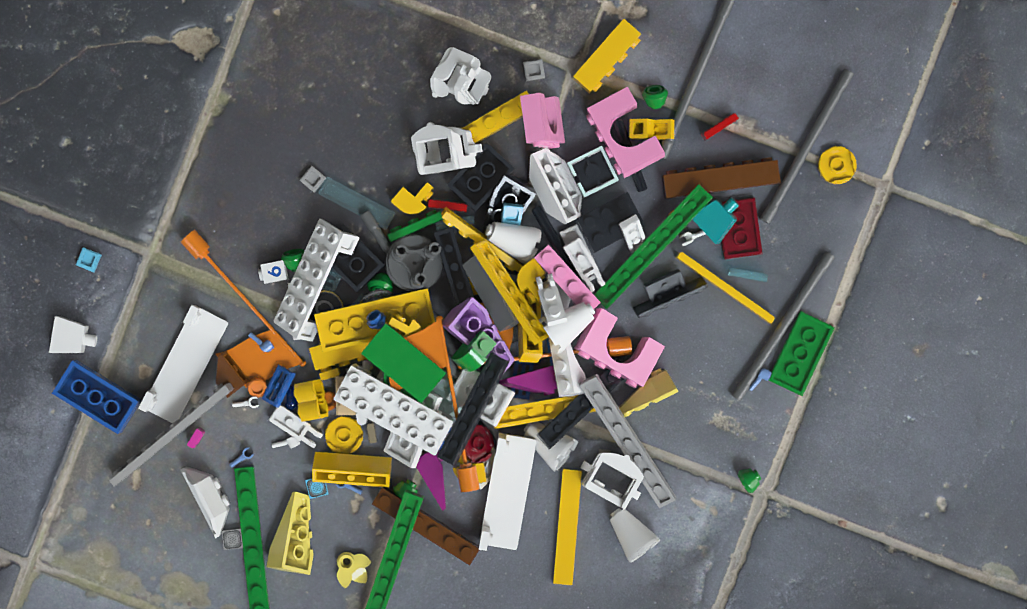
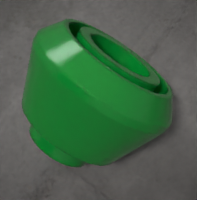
M661 85L648 86L642 92L644 101L652 109L661 108L665 104L668 90Z
M303 249L288 250L283 253L281 260H283L287 269L296 272L305 251Z
M386 273L376 274L368 282L367 287L369 291L377 297L384 298L393 293L392 281Z
M751 468L738 471L737 476L748 493H754L760 485L759 480H761L757 470L752 471Z
M409 479L406 481L402 480L393 487V493L402 499L405 490L418 493L416 489L417 484Z

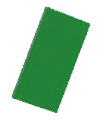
M799 311L771 370V376L768 381L803 396L835 327Z
M387 323L361 353L420 403L425 400L446 374L442 368Z

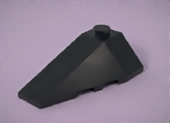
M503 175L493 190L482 233L485 234L489 224L493 222L501 223L504 203L523 205L524 213L536 196L533 185L517 176Z

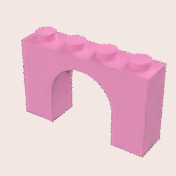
M628 87L587 108L588 115H586L591 126L595 125L597 129L595 134L598 140L605 143L606 148L604 150L609 159H614L616 164L613 166L617 174H622L624 178L665 157V152L656 136L634 147H624L613 140L610 134L613 122L637 108V102Z
M542 93L520 96L526 143L533 144V147L548 149L559 148L560 144L565 143L559 97L545 98Z
M549 245L534 257L547 274L552 273L554 281L568 295L574 305L582 302L586 305L590 303L594 309L601 303Z
M595 308L594 319L583 330L574 349L579 351L578 355L582 358L594 360V365L597 367L609 369L612 376L619 379L620 377L626 380L625 383L633 388H636V386L644 387L665 346L650 337H642L633 355L627 361L622 363L614 361L608 354L606 342L618 318L602 308Z

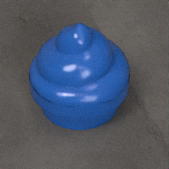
M379 310L370 312L366 318L367 324L371 329L380 330L386 323L384 313Z

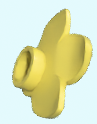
M341 553L337 559L339 567L337 579L344 588H347L352 580L358 583H366L368 576L365 567L371 564L370 559L364 554ZM349 558L350 564H344L343 559Z

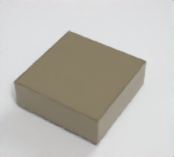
M375 422L368 423L366 426L369 442L376 443L378 439Z

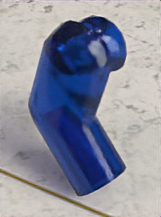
M290 385L286 393L285 407L288 410H293L297 407L298 402L294 396V388Z

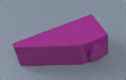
M554 365L499 381L500 385L532 393L543 392L544 396L555 393L554 389H557Z
M439 450L436 455L426 452L420 456L416 468L443 511L446 509L444 471L441 462L443 460L437 457Z

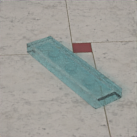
M329 177L326 178L318 193L359 216L370 210L379 226L386 230L395 215V212Z

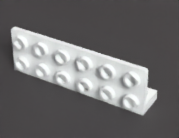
M323 219L318 220L275 316V324L297 339L313 342L318 330L316 322L308 320L338 252L352 255L359 240L358 236L343 232Z
M191 305L183 321L185 324L151 390L146 392L138 408L144 412L149 411L171 423L180 419L228 326L227 321L196 305Z
M358 364L351 365L334 400L425 451L436 455L456 419L441 410L436 412L371 376L372 372Z
M504 433L498 434L479 540V550L487 551V545L513 550L517 549L536 439Z

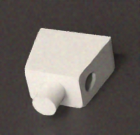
M55 316L49 353H83L85 345L96 346L97 336L87 334V325L61 316Z

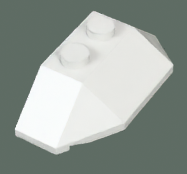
M548 148L531 154L529 179L546 213L563 224L581 217L582 194L565 160L550 152Z
M187 466L180 469L214 537H219L222 534L227 519L230 502L225 494L222 495L219 489L221 484L218 478H214L212 474Z

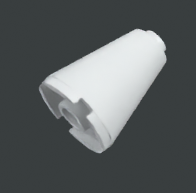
M493 222L487 226L485 231L487 240L522 264H527L534 258L538 250L535 248L536 242L540 243L541 230L535 227Z
M582 302L564 309L567 317L566 322L548 326L545 316L539 319L540 323L543 321L546 323L543 328L555 346L558 344L561 346L558 348L560 352L594 319L593 314H595V311L590 303L586 305Z
M539 422L528 423L524 428L526 432L524 436L536 439L535 450L555 472L570 457L569 454L571 450H575L578 441L565 435L551 449H548L536 436L546 425Z
M618 508L611 514L610 522L630 563L644 555L647 550L653 548L660 541L656 534L626 509L621 510Z

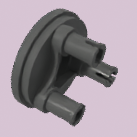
M417 234L406 235L396 240L389 248L385 259V267L390 280L397 287L408 292L430 288L434 285L443 269V261L440 254L441 246L438 247L439 243Z

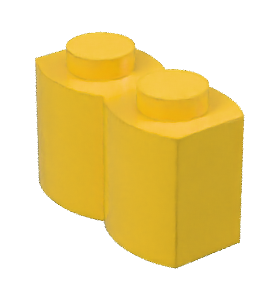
M321 379L294 384V396L298 402L297 412L302 422L328 417V405L324 398L325 390Z

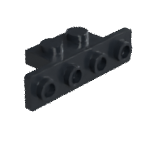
M676 269L645 283L644 287L650 300L633 307V310L638 318L647 317L654 311L665 309L672 303L683 301L692 294L702 292L708 288V285L703 277L685 284L680 270Z

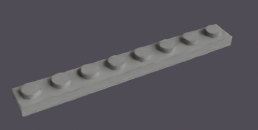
M595 374L580 382L579 386L624 455H629L630 460L640 469L644 476L642 483L657 506L661 508L675 501L676 496L599 376Z
M228 383L225 386L220 384L213 390L215 394L210 398L207 395L199 401L200 406L197 409L192 407L184 414L186 418L182 421L178 419L169 426L171 430L168 433L163 431L155 438L157 442L153 445L149 443L141 449L142 454L140 456L134 455L127 461L128 465L124 469L120 467L112 473L114 477L109 480L113 486L121 483L234 389L233 386Z

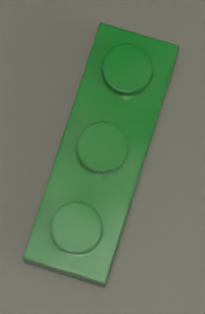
M431 211L425 214L426 218L420 221L418 218L409 221V226L401 228L400 225L391 229V233L388 234L390 242H394L403 236L410 235L443 220L441 212Z

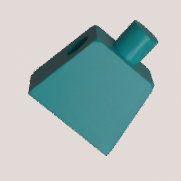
M732 197L725 204L720 200H715L704 207L694 217L693 221L715 244H719L737 221L732 212L739 204Z

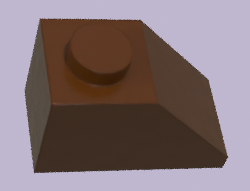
M227 351L218 356L216 384L218 386L220 384L225 386L230 383L234 389L226 395L228 398L250 380Z

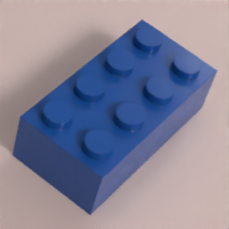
M78 360L71 361L52 392L53 395L116 434L123 432L142 401Z

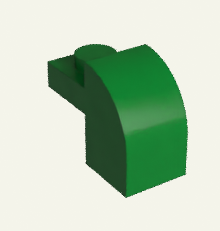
M480 330L470 344H462L451 359L464 371L472 372L484 364L487 360L485 357L497 343L484 331Z

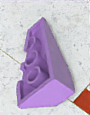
M473 297L468 298L453 308L442 321L443 327L466 345L470 344L480 330L484 331L497 343L485 358L488 359L490 353H493L509 361L504 373L514 362L512 354L497 331L498 329L492 323L489 313Z

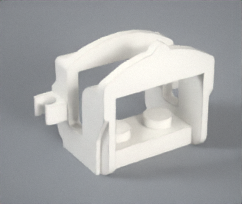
M454 47L448 48L430 79L432 96L435 98L444 97L451 93L455 95V99L461 104H478L483 95L486 96L489 90L488 84L491 80V74L480 68V61L476 57ZM451 76L450 80L448 81V83H447V85H446V83H445L444 81L447 80V79H449V77ZM473 79H475L476 81L469 93L467 90Z
M429 122L426 127L421 128L411 137L420 175L474 167L476 165V153L482 152V145H476L473 142L472 133L469 130L458 127H446ZM460 136H463L465 156L463 155V148ZM448 138L451 158L446 159V163H442L438 140ZM424 142H427L428 153H426V147Z
M598 453L592 464L586 461L582 463L581 469L587 471L582 482L583 487L624 510L632 497L638 500L641 493L637 491V488L644 476L640 469L630 460L629 455ZM602 462L632 478L622 498V494L612 489L610 492L605 489V484L596 479L592 482Z

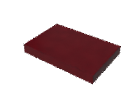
M755 197L735 200L739 206L732 214L737 218V221L722 239L724 260L763 254Z

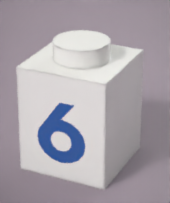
M283 260L262 264L261 269H258L260 281L263 280L264 284L289 279Z

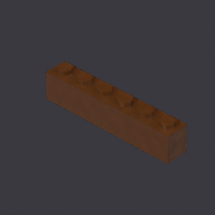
M772 157L762 158L761 162L753 163V160L742 161V165L736 166L734 162L724 163L723 167L716 168L715 165L704 166V170L698 171L696 167L686 168L685 172L678 173L677 170L666 171V175L662 176L665 199L688 196L698 184L708 193L781 183L778 160L773 161Z
M382 487L372 505L396 519L402 499L396 496L393 491ZM419 510L413 530L470 565L479 552V545L425 511Z

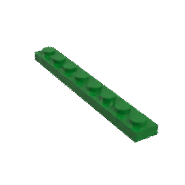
M700 184L613 274L605 285L596 292L594 296L606 309L624 293L712 200L713 197Z
M254 466L234 468L249 608L270 609Z
M405 490L365 609H386L424 499L423 495Z

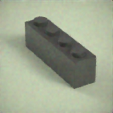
M474 255L462 266L499 332L511 329L519 321Z

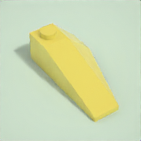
M659 368L651 372V377L647 379L644 387L639 386L619 406V409L624 417H627L633 411H640L646 408L650 402L657 403L677 393L678 390L667 370Z
M292 492L270 546L266 567L310 575L313 549H310L312 531H309V520L311 519L309 495Z

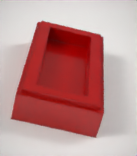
M733 113L702 133L701 136L704 141L739 119L736 113Z
M429 200V208L444 210L447 207L451 211L467 213V204Z

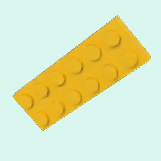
M428 288L314 314L322 352L370 342L380 331L371 329L367 324L366 318L374 310L384 313L387 324L390 314L394 316L399 314L405 317L407 323L412 316L418 321L421 329L433 324L435 319ZM391 326L399 334H402V331Z

